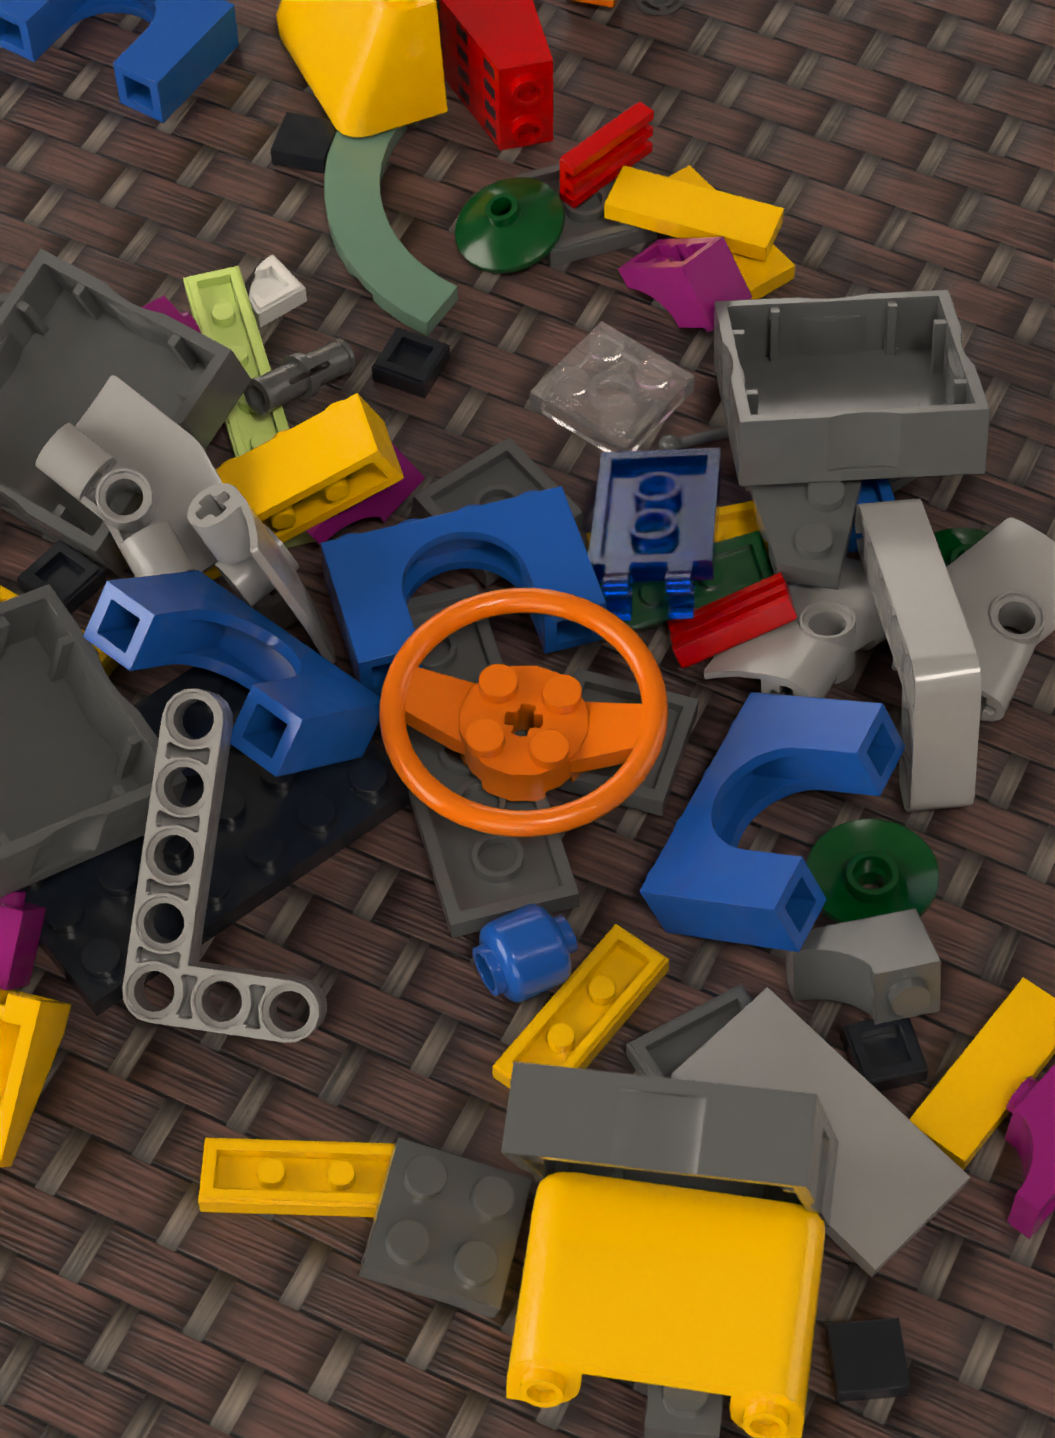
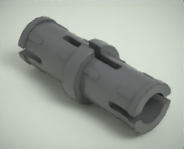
M340 338L328 342L327 345L307 354L301 352L293 353L286 356L281 361L279 367L264 375L252 378L244 391L245 399L250 408L259 415L267 414L274 408L295 398L307 400L319 392L320 386L353 372L355 368L354 353L351 347ZM311 370L310 374L291 383L289 382L291 378Z

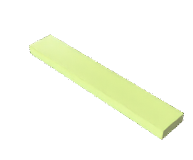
M239 266L184 277V287L191 313L201 334L231 349L251 379L271 371ZM244 392L224 421L234 458L271 440L277 433L289 429L282 405L274 408L267 414L259 415L248 405ZM304 531L283 544L286 548L315 542L316 540Z

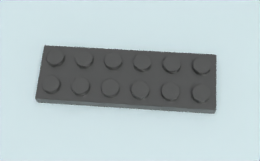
M468 584L410 598L407 607L415 630L444 608L460 600L480 594L477 584ZM488 618L471 623L446 637L426 656L422 662V668L477 684L481 672L486 667L493 664H503ZM406 724L410 742L422 764L439 782L453 792L468 800L499 809L537 810L551 808L547 795L546 798L539 801H509L489 794L482 788L481 780L469 770L467 763L464 765L461 753L447 748ZM525 730L514 733L518 736H527ZM408 788L409 799L451 938L479 932L490 921L531 903L540 905L550 914L579 907V891L559 833L537 837H508L475 831L439 815L419 800Z

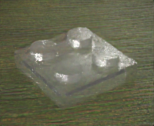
M601 321L530 391V407L624 463L694 391L695 375Z

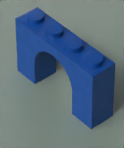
M0 0V46L32 62H35L71 26L90 16L103 13H124L137 16L150 23L149 27L113 62L120 103L162 123L239 46L234 4L226 0Z
M562 486L542 491L531 490L517 497L483 505H467L457 511L424 519H408L398 525L365 533H348L338 539L320 543L324 581L355 679L377 695L382 692L386 674L396 653L415 631L407 607L410 598L423 583L443 572L464 568L486 570L505 578L516 588H541L565 592L587 599L606 609V601ZM530 613L545 654L604 640L600 635L576 622L547 614Z
M199 570L107 581L83 635L86 640L129 671L171 664L190 665L213 671L248 688L250 691L233 726L230 744L276 777L362 757L379 723L380 696Z
M750 692L639 891L666 933L800 952L827 900L806 862L801 856L745 850L737 847L743 832L750 822L769 805L786 796L809 790L880 796L906 747L883 703Z

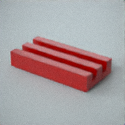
M639 101L561 156L560 199L574 209L617 178L623 165L632 167L653 151V143L648 139L653 136V127L648 123L654 119V111Z
M779 572L669 621L668 628L671 632L670 638L673 643V652L681 668H687L790 623L798 617L790 589L782 572Z

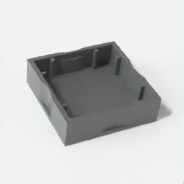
M40 249L0 307V510L56 542L60 540L96 565L120 578L128 567V563L107 525L99 516L35 466L41 450L62 426L67 423L76 426L111 375L120 378L186 430L206 450L252 379L236 355L228 347L164 313L154 312L132 304L117 294L107 283ZM130 490L120 492L113 498L110 509L118 515L133 514L143 503V496Z
M949 290L871 293L822 299L792 297L714 301V367L739 486L985 473L990 407L976 367L962 348V327Z
M50 584L0 602V898L144 836L159 739L139 710L127 701L112 684L100 662L98 652L83 637V631ZM182 771L179 772L173 782V793L179 802L187 783V778Z
M513 1062L501 1153L519 1168L535 1175V1181L538 1184L546 1176L554 1173L577 1172L790 1202L804 1206L806 1211L818 1213L824 1221L825 1227H830L838 1140L817 1094Z

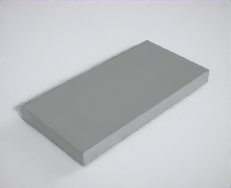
M768 987L672 1073V1079L818 1095L838 1140L830 1227H825V1233L871 1278L966 1186L970 1179L967 1173Z

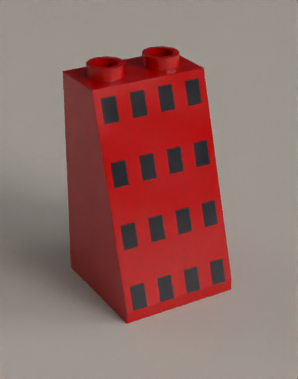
M436 0L444 79L499 150L554 141L553 58L533 0Z

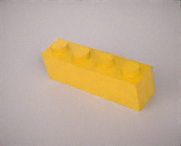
M358 393L329 405L325 411L291 429L277 433L271 440L239 457L225 461L219 468L215 469L222 483H229L235 486L261 522L282 543L404 479L384 421ZM216 566L203 572L212 580L222 576Z

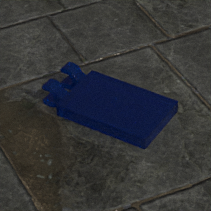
M721 448L601 452L588 556L598 583H602L603 596H607L606 609L618 616L622 621L632 620L633 582L665 581L666 594H669V619H694L695 580H714L722 476Z

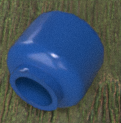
M531 903L485 924L480 930L479 946L473 948L472 954L477 971L490 993L495 997L503 994L512 1002L521 1003L569 979L572 969L570 954L577 951L578 945L570 924L562 915L552 917L546 909Z

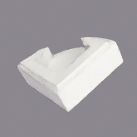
M273 254L262 261L256 268L255 278L249 291V300L257 325L261 328L307 301L306 288Z

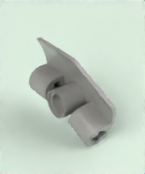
M111 375L76 426L67 423L49 439L38 455L35 466L104 521L135 577L195 570L203 573L215 566L218 560L190 524L187 518L188 508L192 500L201 491L209 486L222 483L204 448L191 434L120 378ZM130 490L143 496V503L133 514L118 515L110 509L113 498L120 492Z
M218 483L201 491L192 500L188 508L187 518L218 560L215 566L224 579L246 604L279 627H288L299 620L321 656L334 664L336 662L335 650L327 625L296 572L300 567L292 554L278 537L261 522L235 486L229 483ZM276 589L279 593L272 597L269 593Z
M1012 517L1004 520L946 567L979 657L982 679L980 720L998 721L1005 715L1036 645L1055 631V541L1035 528ZM1002 626L1013 627L1020 631L1021 634L1010 633ZM893 660L891 669L897 671L895 662Z
M845 558L838 590L789 582L787 585L790 589L798 618L715 655L704 670V679L722 677L760 679L761 693L825 698L834 684L841 683L854 674L856 651L858 649L870 650L887 639L862 561Z

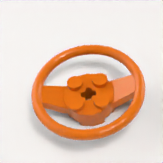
M509 588L485 592L460 600L430 617L409 636L396 653L386 674L380 697L379 722L384 747L392 766L403 783L426 806L439 815L475 831L508 837H537L553 835L589 824L618 807L636 791L653 768L662 749L668 723V699L664 680L651 651L637 633L618 616L600 605L569 593L541 588ZM503 614H547L576 622L609 642L622 655L631 668L640 690L642 704L585 702L582 698L581 685L577 679L570 675L560 674L539 666L493 664L481 672L477 684L419 668L426 656L446 637L471 623ZM406 724L447 748L461 753L464 765L467 763L469 770L481 780L482 788L489 794L509 801H539L546 798V791L560 787L569 778L571 782H574L582 772L623 765L603 785L591 793L566 804L537 810L499 809L468 800L439 782L425 768L416 755L409 739ZM521 730H528L527 736H518L514 733Z

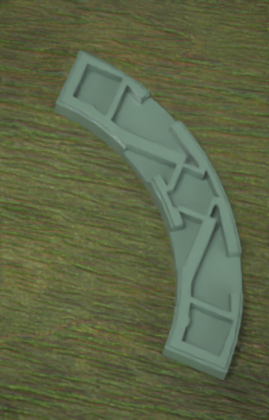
M407 125L361 138L349 137L337 130L328 153L324 174L325 210L329 232L336 251L352 278H357L372 294L373 301L404 325L428 337L457 302L458 286L436 275L409 253L391 228L383 209L380 190L381 179H383L391 153L407 131Z

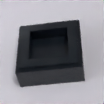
M286 112L270 150L272 164L325 174L328 153L337 129L330 119Z
M397 327L372 366L373 381L425 399L450 359V345Z
M60 540L17 577L20 590L24 593L50 584L71 615L107 582L105 572L101 567Z
M910 1018L875 1024L873 1019L842 1026L840 1038L850 1065L879 1092L927 1080L929 1069Z
M899 1318L827 1324L825 1335L836 1403L909 1395L911 1385Z

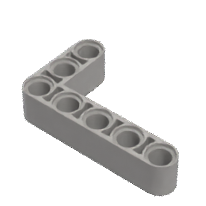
M920 498L857 504L855 508L856 534L862 533L863 538L856 540L858 552L902 683L900 737L906 747L899 759V783L903 806L907 812L972 806L975 797L982 694L981 668L975 644L925 508Z
M184 689L174 694L166 703L161 719L123 981V1000L129 1012L137 1019L148 1023L283 1043L298 1042L315 1032L324 1022L327 1013V999L322 989L314 981L301 976L199 962L233 730V713L228 703L218 694L202 689ZM196 701H204L210 706L214 714V723L211 731L200 739L190 737L183 727L184 712L190 704ZM186 768L197 771L204 782V792L201 799L190 807L182 805L173 793L175 777ZM176 835L186 838L194 850L192 866L182 874L173 872L168 868L163 858L165 844ZM163 903L176 906L184 917V929L175 941L162 938L154 927L153 918L155 912ZM151 971H159L166 974L174 985V997L168 1007L160 1008L155 1006L146 998L144 982ZM218 981L232 983L238 988L242 996V1006L240 1012L235 1017L219 1015L210 1003L212 987ZM284 991L300 993L307 1000L310 1007V1015L304 1026L291 1027L280 1020L276 1004L279 996Z

